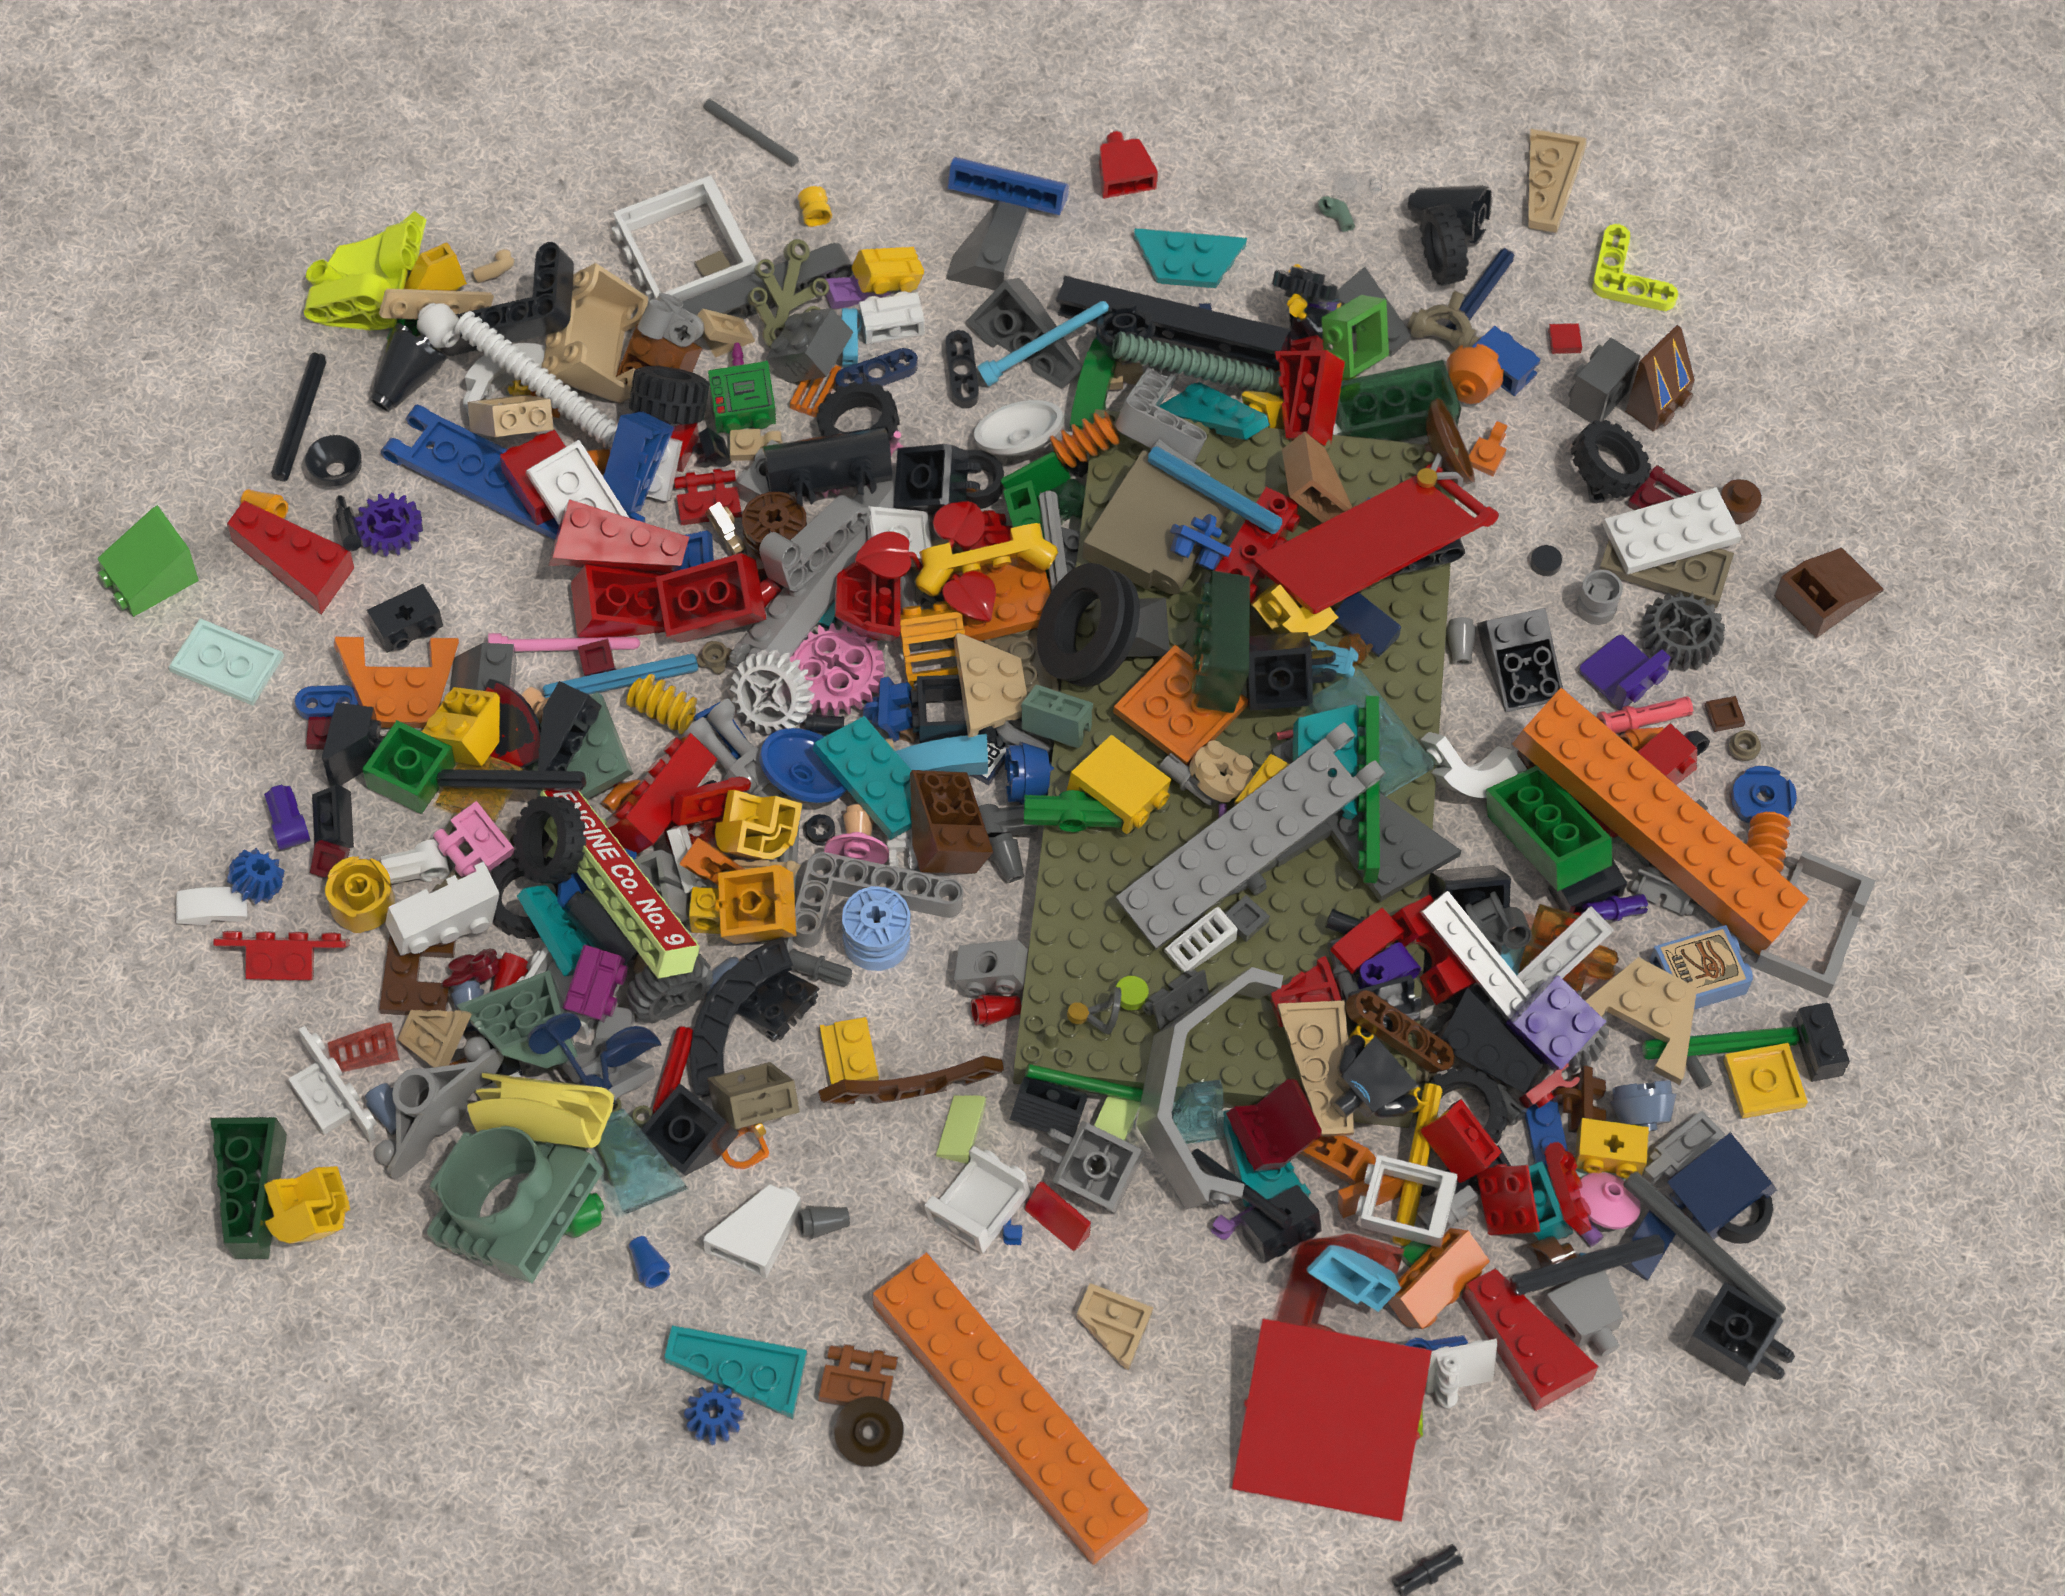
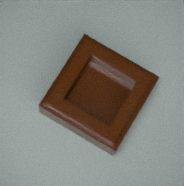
M1736 696L1706 701L1704 706L1714 732L1744 727L1745 719Z

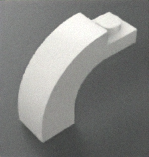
M515 343L511 345L519 347V352L524 351L526 357H532L534 359L533 363L538 362L542 365L546 346L534 343ZM483 355L472 365L465 376L467 392L464 397L463 407L466 408L468 420L467 402L491 399L498 389L516 380L514 374L510 375L506 372L507 368L502 369L499 367V362L494 363L491 361L492 357L487 358Z
M1428 732L1421 739V742L1427 749L1425 751L1426 756L1433 764L1437 765L1431 772L1436 777V781L1449 790L1468 796L1486 798L1487 788L1527 770L1516 752L1508 748L1497 746L1482 761L1475 765L1467 766L1445 736Z

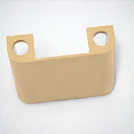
M597 263L579 270L573 275L570 322L562 331L547 335L544 360L541 368H546L549 371L548 374H554L556 380H562L564 385L618 403L629 399L635 368L617 377L616 375L620 367L624 333L636 327V324H639L647 307L648 297ZM638 308L637 314L631 319L633 311Z

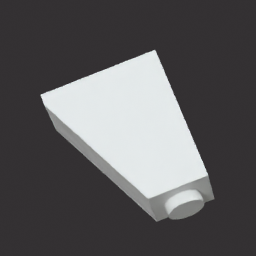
M769 1184L706 1234L703 1240L705 1253L767 1278L798 1217V1211L801 1210V1197L788 1187L780 1186L778 1188Z

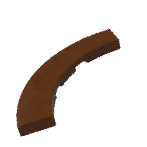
M980 1056L953 1067L911 1077L875 1081L843 1079L818 1090L820 1101L829 1104L854 1105L856 1099L870 1098L872 1104L894 1102L947 1091L946 1087L950 1084L965 1080L966 1085L1002 1073L1004 1066L1002 1059Z

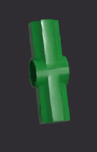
M1068 790L1060 793L1059 796L1025 795L1024 825H1054L1066 832H1080L1086 829V827L1121 828L1122 819L1095 798L1087 797L1081 791Z

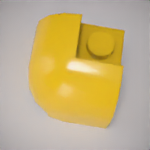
M1275 582L1251 603L1252 608L1276 634L1308 632L1309 637H1312L1325 630L1339 618L1330 607L1317 614H1312L1289 595L1280 584L1277 585Z
M729 790L723 822L716 823L715 837L717 846L723 852L753 860H774L781 856L790 846H793L795 842L802 803L778 796L759 797L737 790Z
M337 1166L316 1167L297 1178L274 1179L264 1184L268 1203L274 1214V1217L265 1221V1224L270 1233L279 1241L286 1243L310 1242L328 1237L344 1228L345 1212L350 1210V1206Z

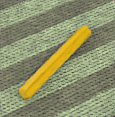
M1431 1083L1424 1085L1421 1101L1425 1102L1428 1100L1429 1104L1420 1109L1408 1160L1410 1163L1427 1167L1431 1145L1421 1134L1420 1130L1428 1123L1437 1119L1442 1095V1088L1439 1085ZM1404 1180L1396 1222L1410 1226L1415 1225L1423 1184ZM1392 1237L1393 1243L1400 1246H1407L1411 1242L1408 1239Z

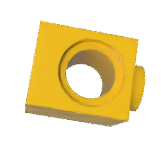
M692 887L689 913L691 933L721 934L720 913L715 908V901L719 899V888Z

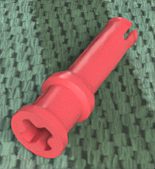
M1685 696L1645 707L1634 708L1628 705L1616 712L1606 713L1602 711L1597 713V718L1617 734L1625 732L1627 729H1639V727L1692 716L1693 705L1691 699Z

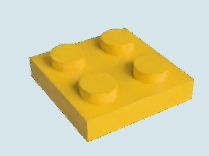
M1789 1043L1725 1054L1723 1061L1742 1119L1806 1107L1808 1101Z

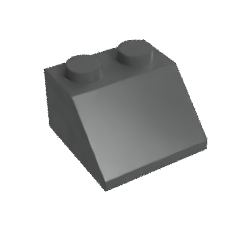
M481 643L454 657L450 691L453 687L484 691L489 679L501 681L514 689L517 668L514 644Z

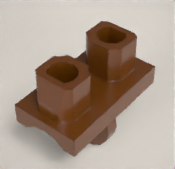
M1585 1065L1581 1067L1580 1073L1565 1079L1566 1081H1571L1578 1076L1580 1081L1572 1088H1559L1553 1092L1555 1096L1553 1101L1562 1105V1112L1568 1114V1132L1577 1133L1582 1118L1606 1121V1110L1593 1106V1099L1599 1100L1604 1097L1606 1080L1593 1076V1067Z

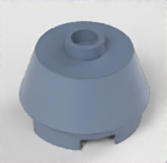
M1654 1081V1083L1644 1084L1634 1083L1612 1088L1613 1101H1610L1620 1123L1649 1127V1131H1656L1658 1124L1671 1122L1677 1095L1673 1094L1671 1081Z

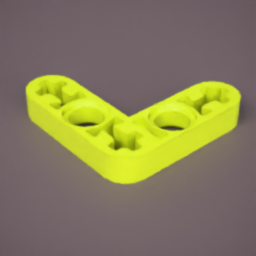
M1621 224L1609 225L1604 232L1592 284L1594 293L1605 299L1660 311H1668L1674 308L1678 299V290L1673 284L1623 273L1630 241V232L1628 228ZM1614 235L1620 236L1617 248L1612 247ZM1607 257L1615 258L1619 262V264L1616 266H1610L1604 262V259ZM1609 281V287H1604L1603 282ZM1619 283L1623 284L1621 291L1618 290ZM1635 286L1640 288L1643 293L1641 295H1633L1627 289ZM1649 290H1653L1651 297H1647ZM1662 293L1667 294V300L1661 299Z

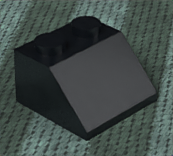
M336 702L322 754L329 787L336 784L343 785L363 773V767L384 739V736L380 734L381 721L377 720L374 707Z
M679 1084L636 1135L686 1176L717 1160L739 1135V1132L687 1088Z

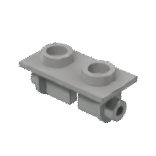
M1648 867L1646 871L1639 868L1638 875L1643 876L1642 881L1635 879L1631 888L1632 892H1635L1636 895L1644 894L1647 901L1657 904L1662 893L1667 896L1663 904L1664 908L1682 916L1684 914L1691 916L1696 904L1690 902L1691 897L1675 883L1664 879L1665 875L1661 871L1652 867Z

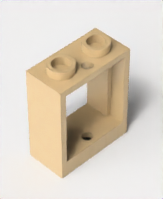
M524 394L467 402L470 431L473 433L500 437L554 429L551 399Z

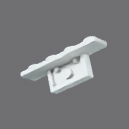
M305 1026L299 1028L301 1040L316 1063L290 1077L289 1083L322 1133L325 1135L354 1118L370 1142L376 1139L373 1127L377 1123L368 1108L362 1110L356 1101L360 1099L356 1090L350 1082L346 1085L339 1077L342 1075V1071L333 1057L330 1059L326 1058L322 1052L325 1050V1046L316 1032L310 1034Z

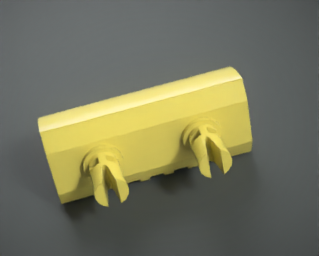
M482 1073V1078L496 1083L497 1088L477 1089L476 1093L482 1100L467 1104L470 1119L477 1132L510 1126L524 1131L533 1141L592 1149L601 1141V1135L612 1112L614 1095L602 1087Z

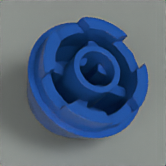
M1021 741L1019 745H1008L1009 748H1006L1005 770H1007L1008 783L1005 789L1008 802H1020L1021 805H1024L1025 795L1048 796L1050 772L1054 770V767L1051 766L1052 763H1049L1047 750Z

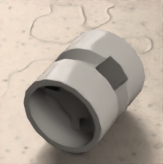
M1600 569L1590 572L1584 578L1576 609L1578 615L1585 622L1593 625H1602L1611 621L1615 616L1623 589L1621 580L1616 574Z

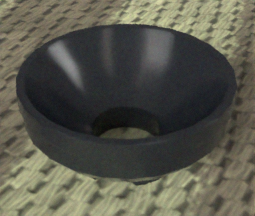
M342 435L325 436L315 441L309 447L305 457L306 468L310 476L319 484L332 487L342 486L352 481L359 474L362 466L361 451L358 445L348 437ZM333 463H341L345 466V470L339 475H331L327 472V468Z

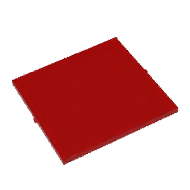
M1262 1318L1248 1399L1244 1400L1246 1412L1232 1489L1402 1522L1416 1440L1420 1438L1418 1428L1432 1350Z

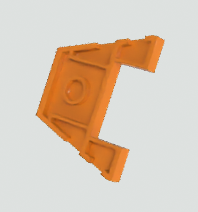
M335 637L334 648L341 657L343 669L346 676L350 678L358 704L360 706L374 707L376 718L381 721V728H391L396 720L413 728H424L427 725L428 719L439 708L458 647L459 638H430V667L365 666L364 637Z

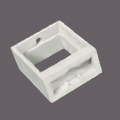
M1377 1155L1375 1165H1368L1364 1183L1369 1184L1367 1196H1360L1356 1215L1361 1216V1228L1441 1248L1457 1185V1174ZM1384 1174L1440 1188L1429 1230L1373 1216Z

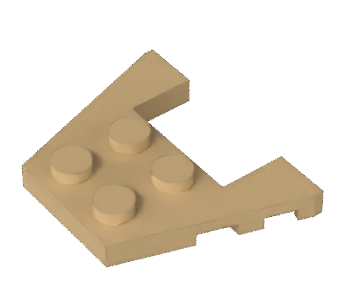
M1638 957L1585 1001L1602 1018L1605 1012H1609L1667 1043L1653 1072L1678 1085L1681 1084L1685 1074L1697 988Z

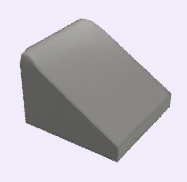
M616 1006L612 1017L606 1016L604 1023L598 1021L595 1038H610L618 1031L633 1026L635 1021L633 1011Z

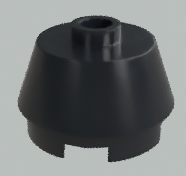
M1119 305L1112 307V313L1104 318L1101 315L1099 316L1096 337L1111 360L1120 363H1130L1131 359L1124 361L1122 357L1119 359L1113 357L1112 346L1116 335L1121 331L1126 336L1133 334L1135 338L1142 336L1143 340L1146 338L1152 340L1155 333V324L1148 311L1145 314L1137 311L1136 305Z

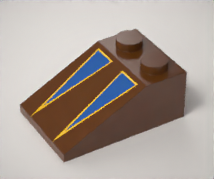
M1676 325L1640 360L1626 406V413L1653 432L1660 425L1667 426L1675 415L1674 411L1679 406L1682 409L1685 408L1693 398L1691 391L1695 379L1683 331L1680 326Z

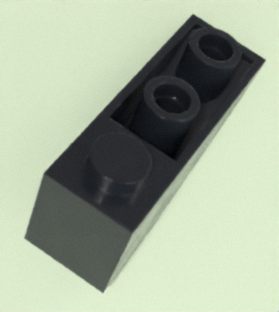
M561 681L558 682L543 708L538 771H567L568 765L575 753L580 750L584 737L591 725L596 722L602 707L590 695Z

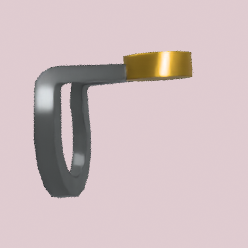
M1113 987L1108 1001L1089 1008L1079 1002L1072 1003L1068 1008L1067 1018L1075 1024H1083L1088 1021L1103 1033L1111 1034L1116 1025L1120 1010L1121 988ZM1113 1004L1107 1024H1104L1092 1015L1108 1009Z

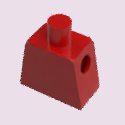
M1120 131L1109 133L1106 137L1107 143L1102 144L1099 149V170L1103 199L1157 189L1158 171L1141 140L1138 138L1125 140L1123 133Z

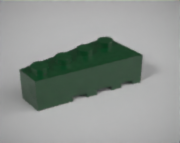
M276 1117L210 1118L211 1129L214 1133L215 1143H213V1148L217 1161L218 1174L216 1176L217 1186L220 1189V1213L224 1244L235 1259H269L272 1234L265 1221L273 1218L274 1214L268 1203L264 1184L274 1179H281L287 1133Z

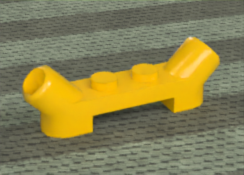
M1040 523L1011 528V541L957 554H952L950 543L941 544L919 552L923 568L916 577L915 584L919 590L932 597L938 596L952 573L960 571L963 574L967 571L979 572L981 571V566L993 564L994 568L1003 567L1011 564V559L1020 557L1044 571L1048 570L1058 554V549L1043 538Z

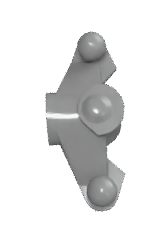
M473 1037L464 1046V1053L467 1059L471 1061L469 1063L427 1069L413 1068L406 1070L396 1080L392 1092L393 1101L396 1105V1141L391 1139L383 1140L376 1148L378 1161L388 1166V1173L393 1178H400L425 1158L429 1143L435 1136L447 1133L461 1121L468 1108L467 1099L473 1092L491 1082L489 1079L482 1078V1073L496 1074L504 1059V1055L496 1048L491 1049L490 1044L483 1037Z

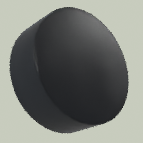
M1542 545L1533 551L1530 564L1537 574L1552 576L1560 570L1562 555L1557 548L1550 545Z

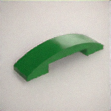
M1097 337L1094 338L1089 347L1080 373L1071 413L1070 429H1072V424H1075L1080 430L1083 429L1082 419L1084 418L1093 424L1095 409L1106 410V398L1117 362L1111 360L1106 355Z

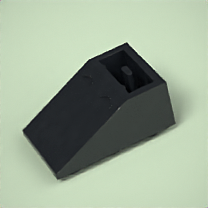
M1546 608L1477 623L1482 650L1505 712L1546 704L1560 688L1563 689Z

